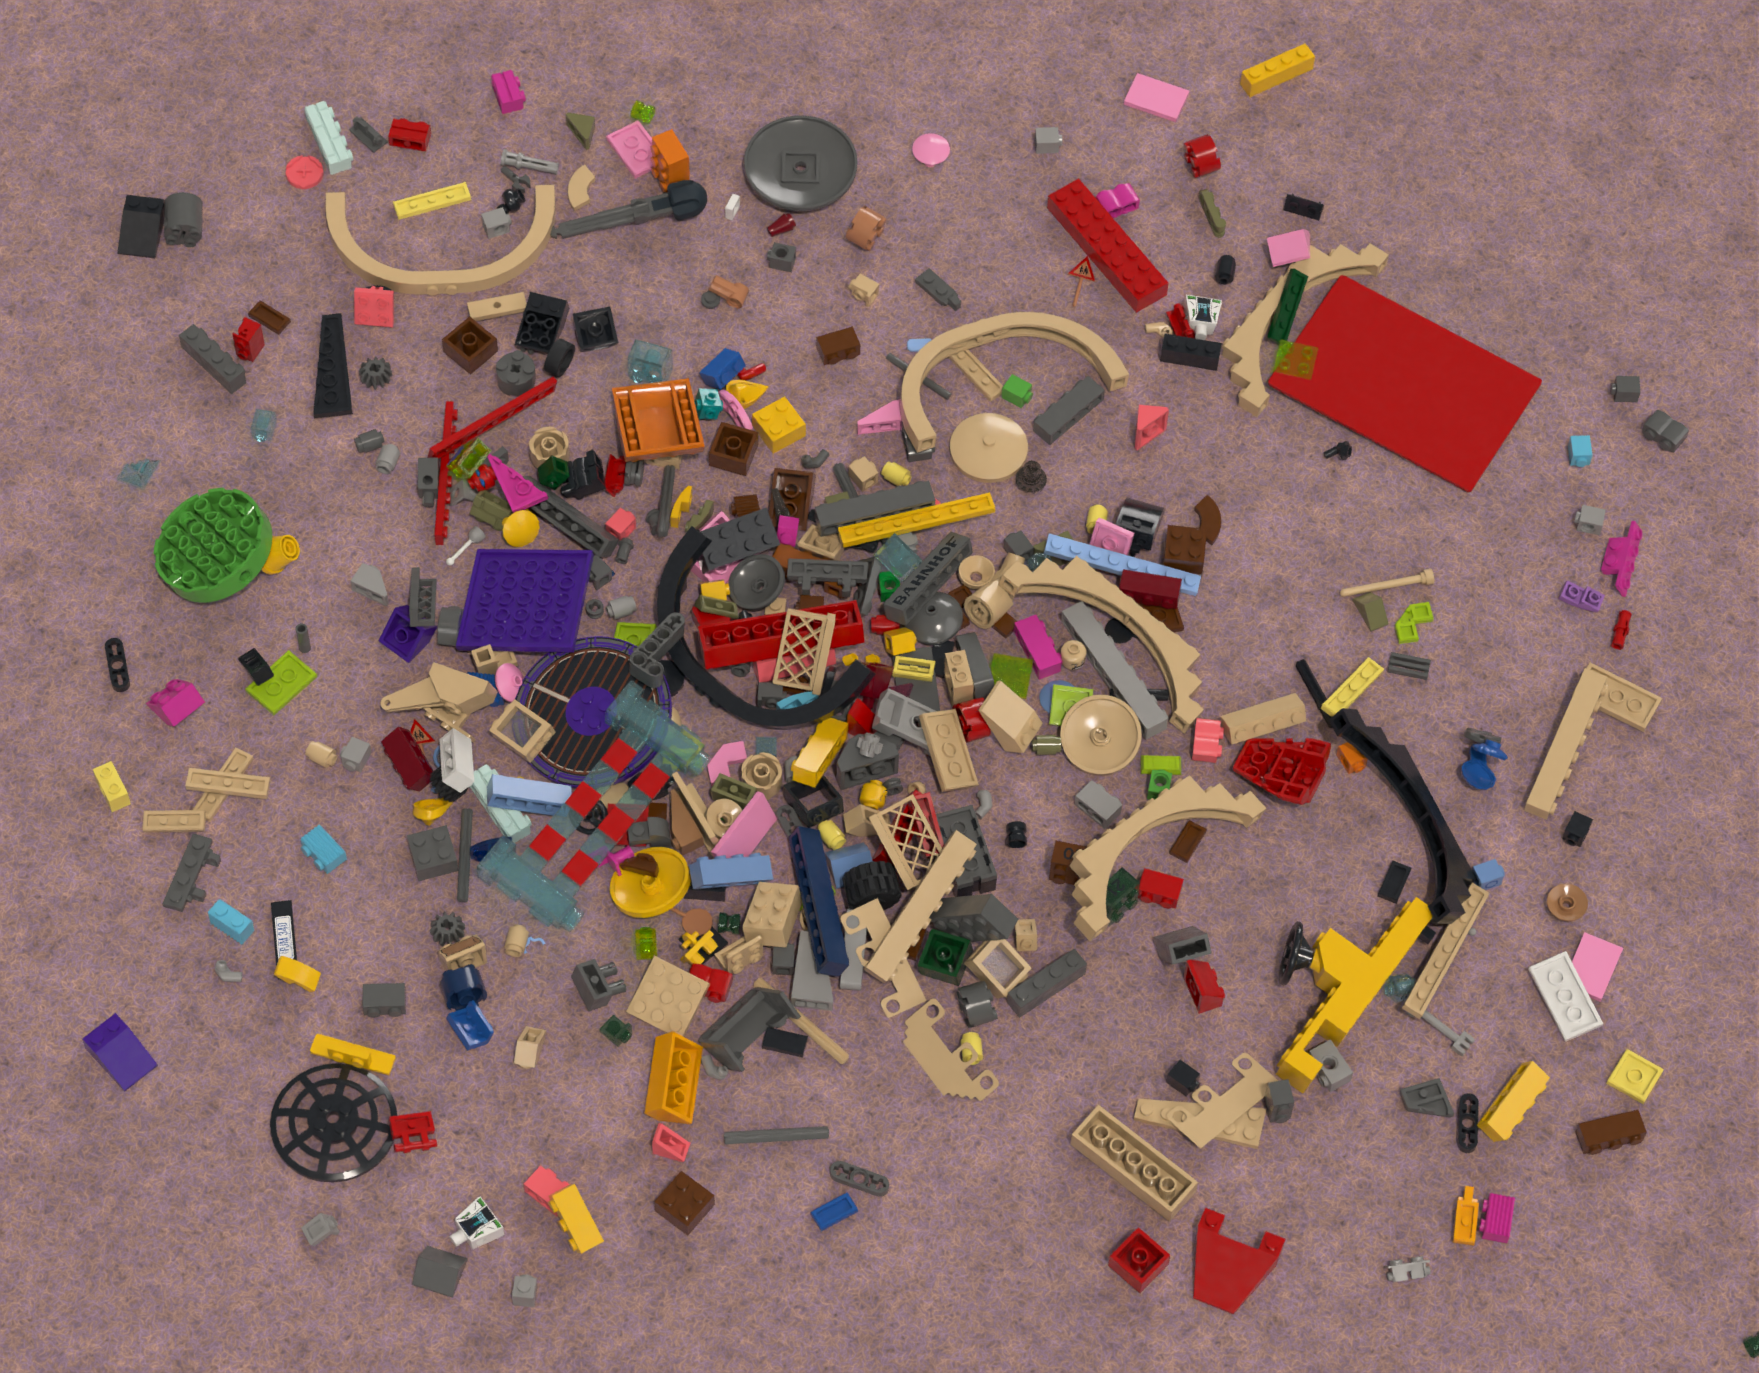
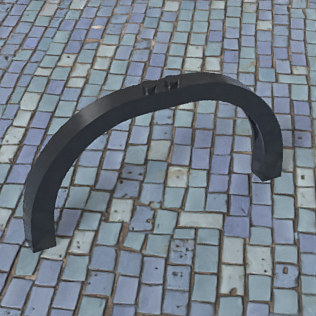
M693 526L690 527L671 553L661 576L657 599L659 625L671 613H680L681 596L686 579L696 561L712 542L710 538ZM684 635L668 651L682 673L697 685L695 689L702 695L708 694L711 697L709 701L718 708L722 706L732 714L757 725L778 729L811 726L833 717L851 704L876 675L865 664L855 659L839 681L818 699L790 709H766L745 702L702 667L688 648Z

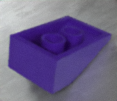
M116 1013L82 1038L85 1049L124 1092L158 1066L131 1029Z

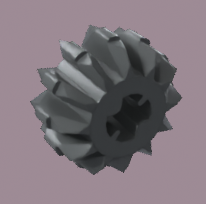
M375 356L374 360L367 358V363L362 362L359 376L362 384L366 383L367 388L373 385V388L376 390L379 385L384 388V383L389 384L392 370L389 362H385L384 358L378 360Z
M444 911L442 917L436 915V920L431 921L432 928L430 929V934L435 942L440 941L441 946H444L446 942L448 944H452L453 941L455 943L459 942V938H463L465 935L463 931L465 930V924L460 916H455L454 912L447 915V912Z

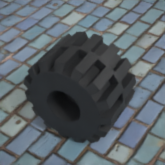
M873 861L860 864L846 872L842 878L850 909H856L878 898L884 911L893 907L902 897L895 867L889 862Z

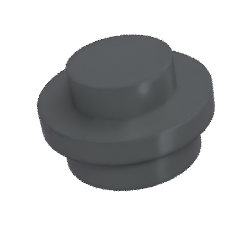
M707 291L702 295L701 303L708 309H714L720 304V296Z

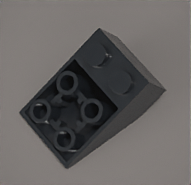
M530 292L514 345L549 353L564 328L570 309L568 301Z

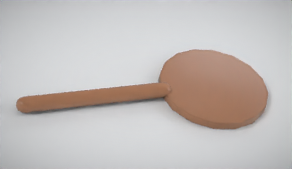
M674 907L670 909L683 916L682 927L685 932L692 934L696 931L699 933V936H702L711 930L713 919L706 910L697 908L684 913Z

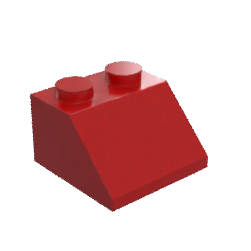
M1187 960L1184 980L1198 1013L1222 1007L1225 993L1222 986L1219 987L1217 984L1215 969H1211L1208 962Z

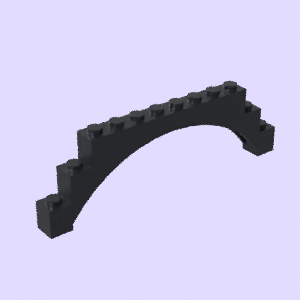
M1342 708L1329 719L1330 724L1337 737H1342L1354 746L1385 776L1409 808L1425 838L1434 868L1435 892L1433 901L1428 905V908L1436 923L1452 924L1466 913L1462 903L1471 896L1467 887L1477 878L1405 745L1390 744L1381 727L1366 726L1357 709Z

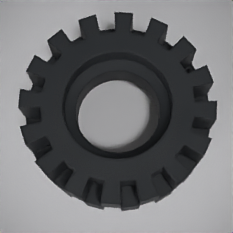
M441 766L430 774L431 785L435 787L434 790L436 792H439L440 797L444 796L446 801L455 802L467 792L468 787L460 793L442 782Z

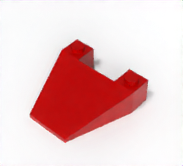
M1205 1207L1196 1232L1193 1299L1234 1314L1276 1267L1286 1239L1265 1231L1259 1249L1220 1235L1225 1215Z

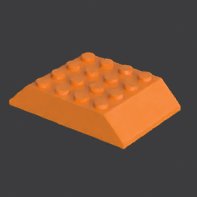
M689 378L612 388L615 416L625 462L669 456L675 457L677 455L696 454L704 451L703 436Z

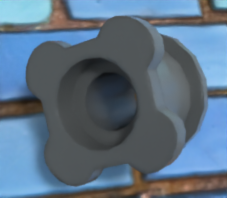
M658 509L649 511L645 518L646 522L651 525L652 535L657 534Z

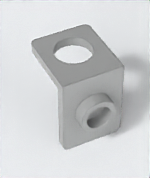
M463 479L450 488V505L454 506L464 498L474 501L475 496L479 492L476 488L471 489L468 481ZM459 489L457 498H454L456 490Z

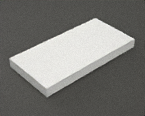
M1566 951L1528 968L1565 1042L1603 1026V1022Z

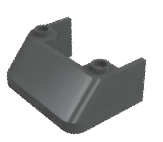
M755 987L748 991L700 1036L699 1042L722 1065L730 1070L743 1072L745 1068L742 1065L744 1059L742 1052L765 1032L767 1027L780 1028L786 1024L788 1018L799 1019L801 1016L783 991Z

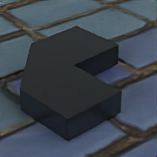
M829 667L819 697L831 689L837 667Z

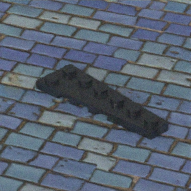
M341 313L322 315L313 411L314 419L353 414Z

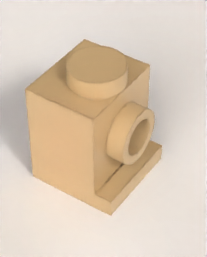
M859 274L856 279H852L848 287L852 290V295L857 300L866 302L867 307H870L879 295V283L862 274Z

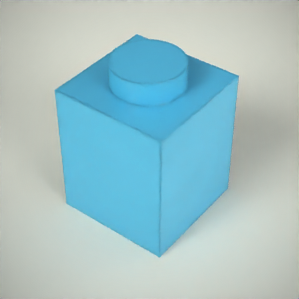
M1590 435L1570 436L1568 443L1570 466L1584 467L1590 465L1593 456Z

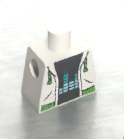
M1186 295L1182 304L1184 306L1185 319H1187L1190 328L1194 330L1196 339L1205 340L1207 335L1213 334L1222 300Z
M478 1197L456 1217L455 1225L458 1231L449 1237L455 1247L467 1241L470 1247L475 1249L502 1237L504 1230L483 1199Z

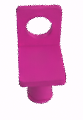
M629 845L615 853H610L606 846L588 856L592 859L596 856H601L600 861L597 862L599 864L598 868L609 863L617 875L621 876L619 864L626 858L634 857V853Z

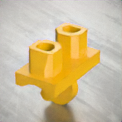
M709 930L697 941L698 932L694 931L692 934L685 932L682 935L685 942L681 947L685 950L688 946L691 948L680 960L683 963L688 962L690 965L693 963L701 964L705 959L697 951L702 948L710 955L718 947L711 938L714 934Z

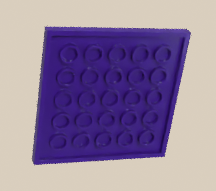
M477 549L456 642L457 650L472 651L490 644L493 651L574 652L594 557L593 551Z

